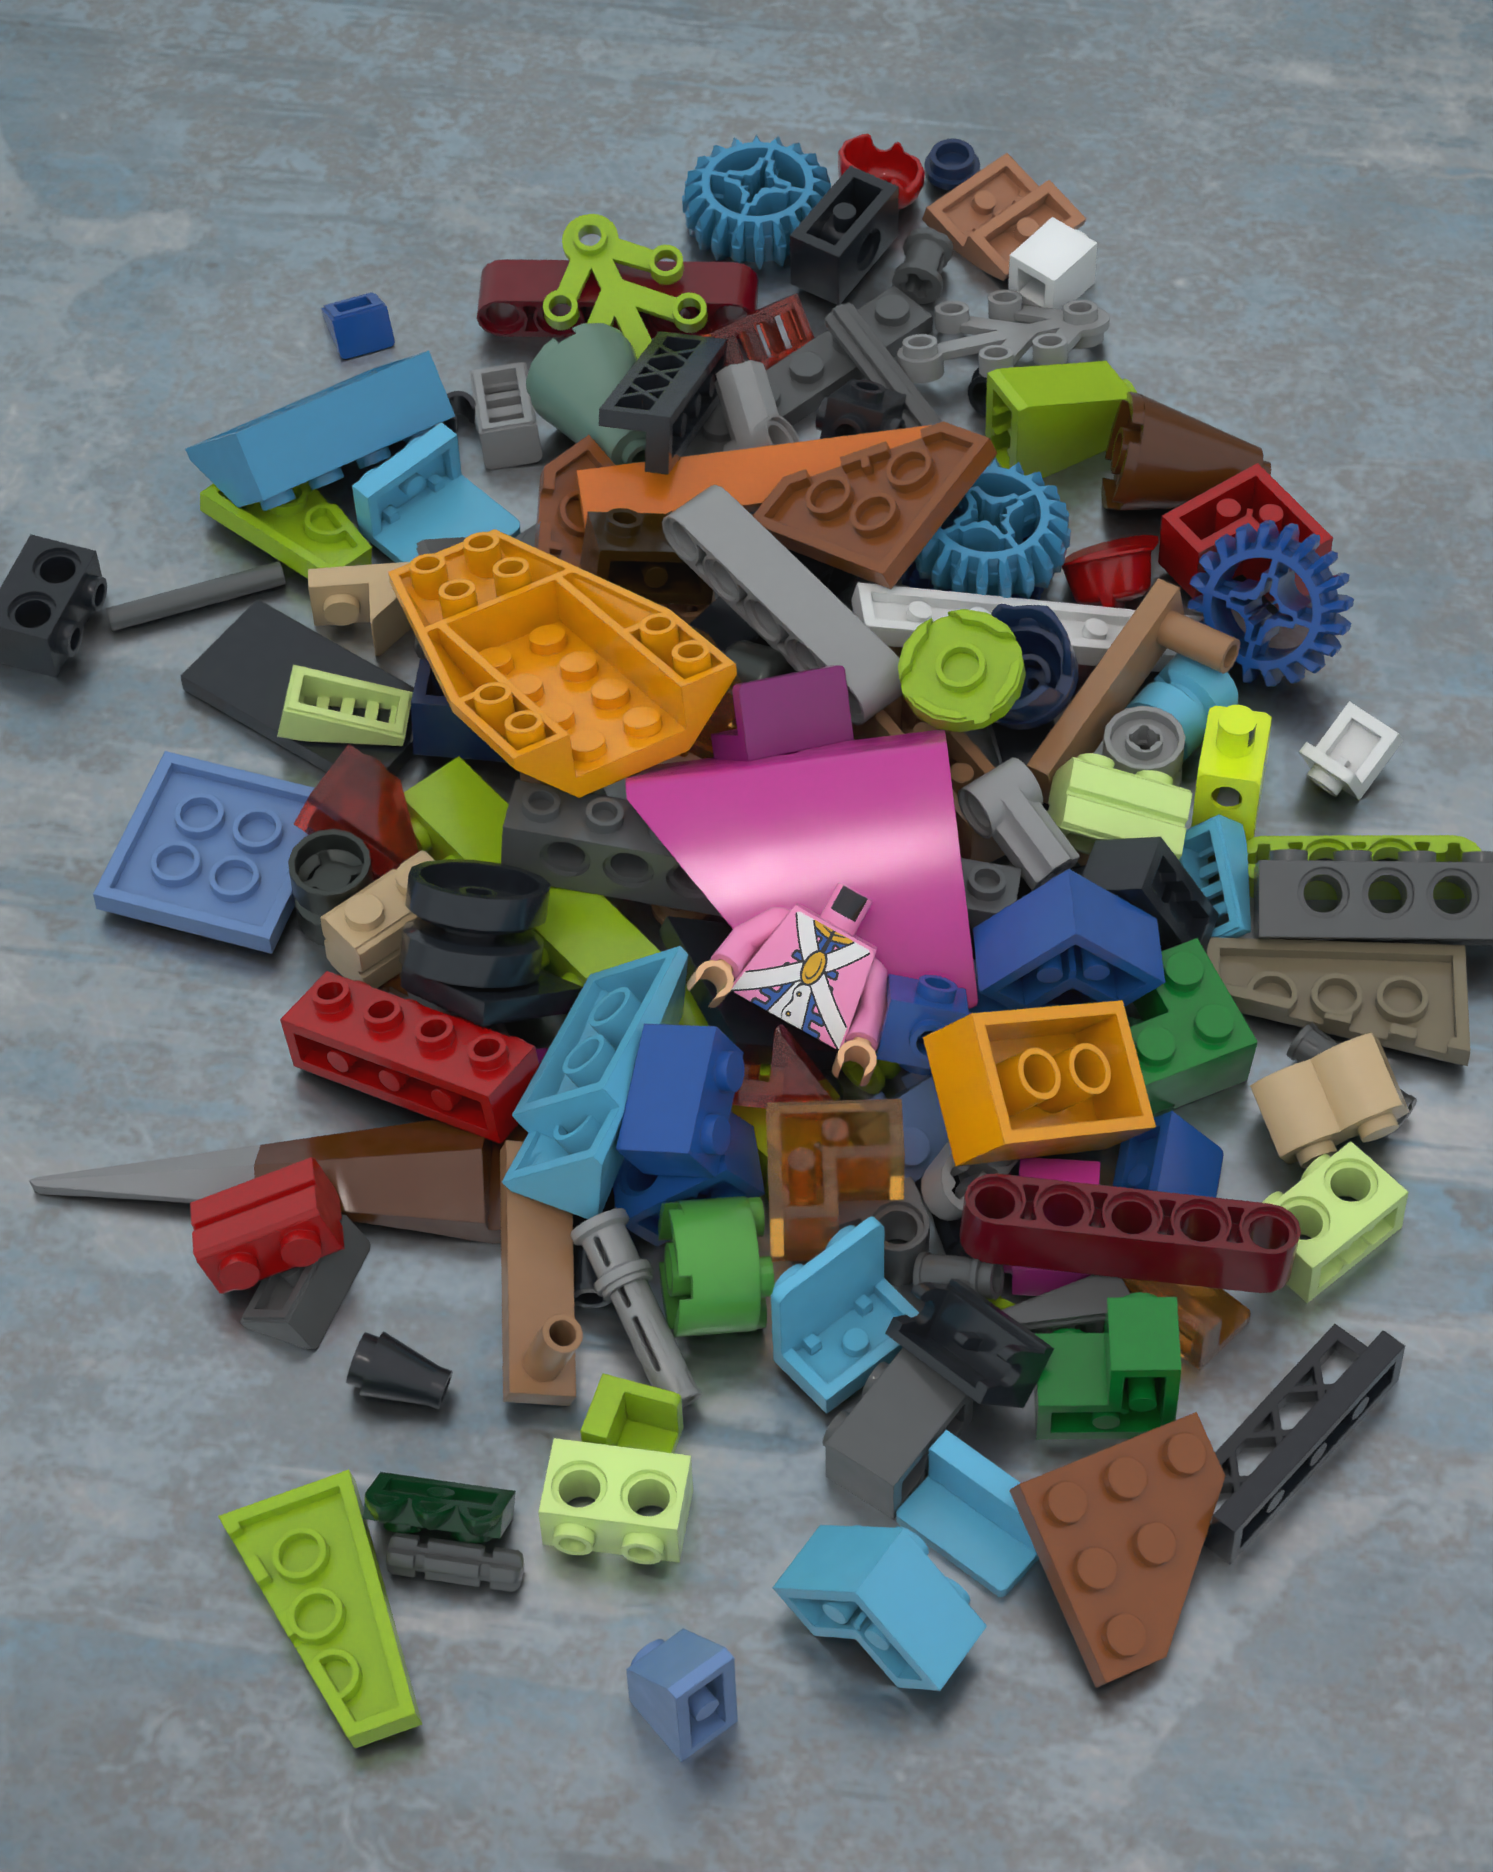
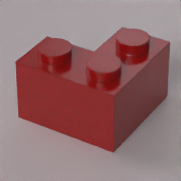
M1257 463L1162 515L1158 563L1194 598L1204 595L1189 584L1192 576L1197 573L1206 572L1199 563L1202 555L1208 551L1217 552L1215 541L1225 534L1235 538L1236 529L1244 524L1249 523L1258 531L1261 523L1266 520H1273L1277 525L1279 535L1284 527L1290 523L1298 524L1300 543L1312 534L1320 535V545L1315 551L1320 557L1332 550L1333 537ZM1251 558L1243 560L1236 569L1232 579L1243 574L1247 579L1260 581L1262 573L1270 568L1272 559ZM1295 573L1297 589L1302 595L1308 596L1309 592L1306 585L1298 574ZM1269 592L1264 595L1271 603L1276 600ZM1278 603L1273 604L1279 610Z

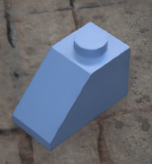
M683 1628L666 1641L657 1639L647 1644L635 1655L631 1666L626 1669L629 1701L680 1762H683L738 1722L735 1661L732 1654L722 1645Z

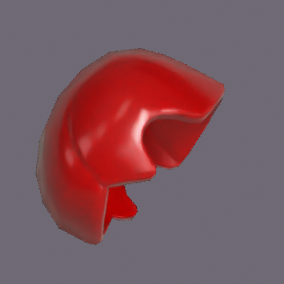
M862 134L846 140L838 151L839 178L849 166H852L898 186V210L912 204L924 186L925 172L920 160L904 152L899 142H895L887 150H881L874 145L871 135Z

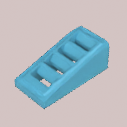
M1218 814L1186 830L1183 852L1179 861L1208 900L1221 894L1224 895L1225 900L1213 907L1218 912V917L1228 913L1229 922L1214 928L1211 937L1239 938L1251 932L1247 841L1243 824ZM1215 854L1216 861L1208 864V857ZM1219 874L1220 880L1209 885L1208 879Z

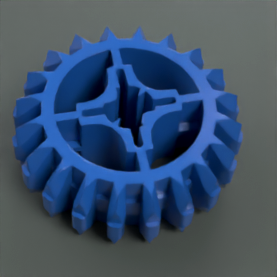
M1266 520L1259 525L1258 531L1251 524L1247 523L1236 529L1235 538L1228 534L1223 535L1215 541L1217 552L1208 551L1200 558L1199 563L1206 572L1197 573L1192 576L1189 583L1194 589L1204 594L1189 600L1187 606L1193 612L1203 613L1204 619L1199 622L1239 639L1240 650L1236 661L1228 672L1237 665H1242L1241 675L1243 683L1253 682L1260 673L1267 687H1274L1279 684L1283 675L1290 683H1297L1305 677V669L1312 673H1317L1325 667L1323 655L1332 657L1341 649V643L1335 635H1344L1350 630L1352 623L1338 613L1353 607L1354 599L1337 592L1338 588L1349 582L1350 575L1342 572L1332 575L1329 566L1336 562L1338 553L1330 551L1320 557L1315 552L1320 545V535L1312 534L1300 543L1298 524L1290 523L1284 527L1279 535L1275 521ZM1251 558L1272 559L1270 568L1262 573L1260 581L1248 578L1244 582H1239L1232 579L1236 569L1243 560ZM1295 573L1298 574L1306 585L1310 598L1302 595L1297 589ZM1268 592L1276 599L1272 604L1278 603L1279 611L1272 616V613L1268 612L1265 608L1269 603L1263 604L1262 596ZM1231 609L1238 612L1244 619L1246 633L1237 624ZM1300 625L1310 628L1306 638L1299 646L1286 649L1269 647L1271 638L1279 633L1280 627L1294 629Z

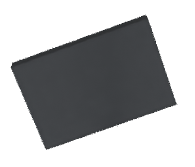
M667 916L658 934L667 950L681 946L687 952V985L689 978L702 963L710 961L711 956L731 933L733 928L724 922ZM707 979L698 980L690 990L708 1025L717 1026L743 1052L742 1058L744 1062L832 1071L839 1050L732 991L729 992L717 1007H709L708 1005L717 995V989Z

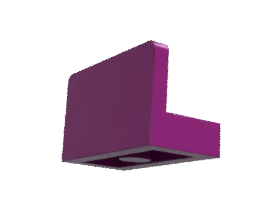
M830 665L735 684L732 692L737 729L711 734L714 759L753 761L853 740L845 668L841 665Z

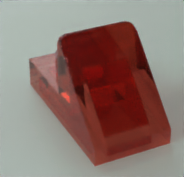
M783 1024L775 1028L770 1076L760 1075V1063L744 1061L743 1083L740 1089L735 1092L732 1105L834 1116L839 1111L840 1095Z

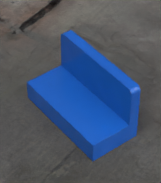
M1170 1111L1154 1117L1156 1128L1121 1142L1112 1186L1216 1198L1224 1156L1223 1150L1175 1112Z

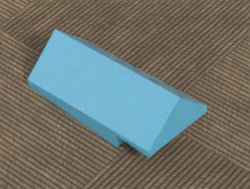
M681 946L589 975L512 1114L516 1121L528 1132V1135L502 1180V1183L510 1191L586 1219L602 1213L624 1160V1156L615 1149L644 1024L678 1025L683 1014L688 954Z

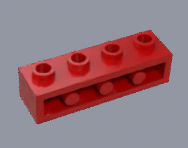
M326 971L280 1019L293 1066L499 1144L519 1124L512 1114L539 1067L535 1046L519 1037L506 1036L476 1025L465 1018H456L423 1006L413 999H404L373 988L363 981H354Z

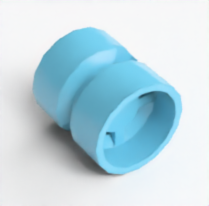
M1177 653L1154 678V682L1148 683L1126 708L1149 706L1160 708L1172 714L1182 725L1185 734L1184 762L1204 740L1209 708L1213 706L1228 707L1230 705H1237L1238 691L1228 672L1223 674Z

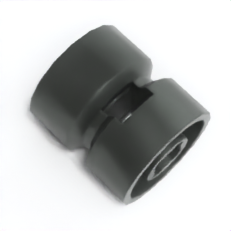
M337 829L321 830L304 837L292 849L288 860L299 927L308 939L322 946H325L324 940L326 938L322 932L320 917L374 882L369 849L362 839L350 832Z

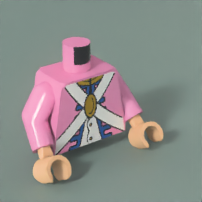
M838 882L821 915L799 903H796L792 910L783 907H771L736 926L711 956L710 961L702 963L687 982V989L690 991L700 979L711 981L717 989V995L708 1005L711 1008L717 1007L730 991L740 995L839 1050L832 1068V1073L836 1078H838L844 1062L854 1061L860 1064L864 1069L860 1086H865L870 1081L876 1066L877 1056L875 1051L878 1049L888 1007L886 993L888 983L887 969L881 961L875 958L877 947L855 935L873 901Z

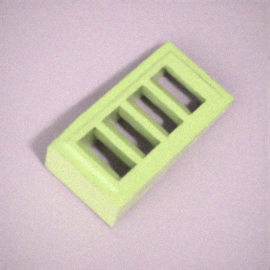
M293 664L277 737L297 741L403 746L413 692ZM328 706L340 707V712L330 710ZM366 708L364 717L352 715L353 709ZM379 709L391 710L388 723L377 721Z

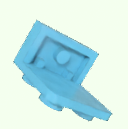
M442 422L423 436L411 440L403 450L379 467L367 471L358 482L352 485L358 531L395 563L411 562L412 559L419 556L416 543L424 539L468 537L474 533L488 532L493 529L513 538L521 534L519 520L462 475L457 434Z
M869 1217L857 1226L848 1225L842 1228L832 1237L826 1249L805 1265L796 1264L787 1269L776 1281L771 1294L773 1361L826 1414L862 1388L879 1363L885 1361L890 1364L903 1347L885 1334L892 1318L901 1315H908L912 1318L919 1314L884 1278L885 1228L875 1217Z

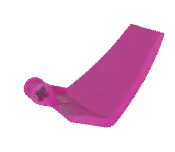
M945 730L844 741L753 761L714 759L713 757L657 764L626 778V799L733 929L771 907H783L792 910L796 903L821 915L838 882L873 901L855 935L877 947L875 958L881 961L887 969V978L888 974L919 979L922 975L941 976L953 981L957 987L966 989L968 1008L977 1006L978 994Z

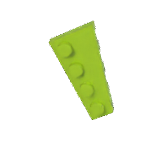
M348 1469L219 1515L218 1518L305 1663L306 1668L354 1748H358L422 1725V1720L366 1519H363L364 1509L357 1483Z

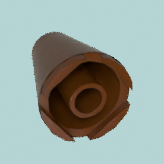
M1128 392V401L1122 400L1118 407L1107 445L1105 459L1111 460V473L1114 474V479L1102 477V504L1105 509L1113 511L1175 509L1257 463L1271 476V463L1263 461V450L1256 445L1145 395Z

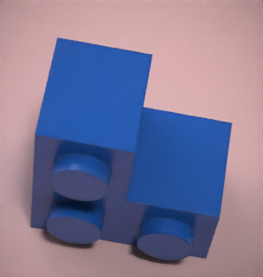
M1070 869L1053 877L1042 886L973 928L979 993L1011 1010L1039 1008L1071 988L1098 1002L1123 1000L1125 1007L1165 983L1157 918Z

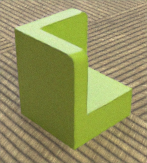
M602 1373L580 1430L581 1442L675 1453L684 1428L681 1396L672 1391Z

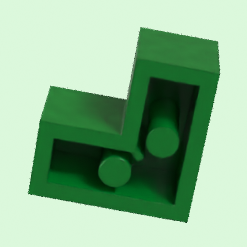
M1198 938L1161 951L1165 983L1133 1002L1144 1022L1131 1026L1130 1030L1153 1117L1247 1081L1256 1051L1257 1039Z
M1144 1292L1132 1293L1124 1297L1107 1298L1104 1333H1085L1078 1329L1065 1328L1052 1333L1035 1334L1054 1348L1034 1387L1036 1440L1131 1439L1176 1420L1182 1371L1177 1297H1157Z

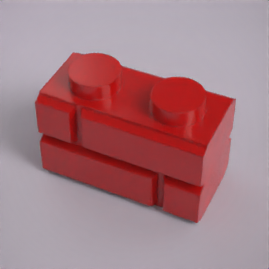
M313 1157L190 1203L191 1225L194 1229L192 1231L193 1254L196 1262L220 1294L233 1290L248 1289L259 1280L294 1267L310 1266L321 1257L345 1249L343 1226L340 1222L342 1220L340 1197L323 1169Z

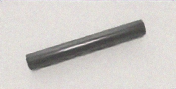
M278 561L106 608V613L111 630L116 631L285 585L286 582L281 564Z

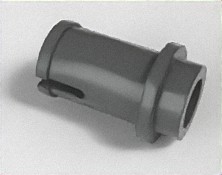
M921 1251L917 1255L914 1264L913 1285L916 1286L922 1282L949 1284L951 1278L959 1279L985 1299L996 1300L1002 1292L1004 1268L1003 1265L985 1263L973 1257L931 1254V1252Z

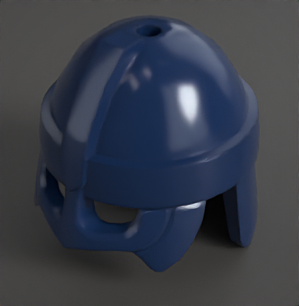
M998 604L992 610L991 615L1007 624L1015 635L1016 641L1022 650L1026 676L1019 699L1016 700L1004 717L995 722L1006 728L1016 730L1040 727L1056 718L1067 707L1075 693L1079 677L1076 654L1071 646L1068 633L1049 606L1022 605L1014 607L1007 604ZM1035 684H1039L1036 689L1032 690Z

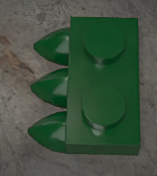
M380 1472L365 1492L363 1519L379 1521L385 1529L396 1533L412 1534L421 1532L424 1528L428 1530L436 1529L450 1531L451 1537L461 1542L485 1543L491 1541L492 1538L500 1539L513 1519L516 1491Z

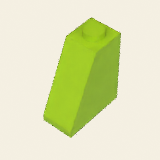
M1107 361L997 368L987 373L985 436L990 438L997 451L995 457L1001 468L1009 469L1020 462L1025 476L1041 472L1043 479L1106 451L1112 424L1121 401H1128V392L1137 393V391L1128 379H1121Z

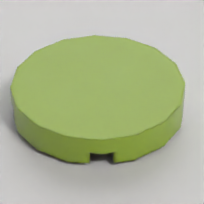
M968 609L949 611L947 617H941L934 622L931 618L920 624L903 644L898 662V673L903 697L914 714L937 729L954 732L985 728L1004 717L1016 700L1019 699L1026 676L1021 647L1008 625L986 612Z

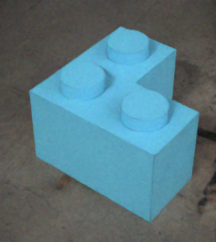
M820 1525L772 1587L814 1636L856 1639L891 1681L900 1688L940 1691L987 1627L969 1605L971 1599L966 1590L954 1580L944 1576L927 1556L929 1549L926 1543L911 1530L900 1526L894 1528L860 1525Z

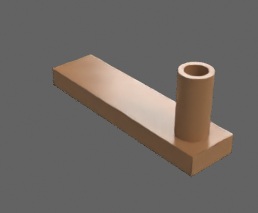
M1160 578L1157 579L1026 765L1038 781L1044 803L1048 804L1052 779L1056 770L1072 757L1077 758L1078 755L1084 753L1094 754L1104 739L1106 725L1114 715L1126 708L1166 649L1223 674L1228 672L1233 666L1240 650L1239 639L1185 616L1180 587Z
M506 1140L500 1150L503 1402L570 1406L576 1398L575 1351L583 1339L582 1328L574 1315L573 1240L570 1236L573 1230L572 1213L512 1192L502 1183L523 1144L522 1141Z

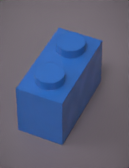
M644 1024L615 1150L643 1174L716 1178L721 1155L727 1151L730 1143L731 1128L729 1117L734 1094L740 1089L744 1079L743 1052L717 1026Z

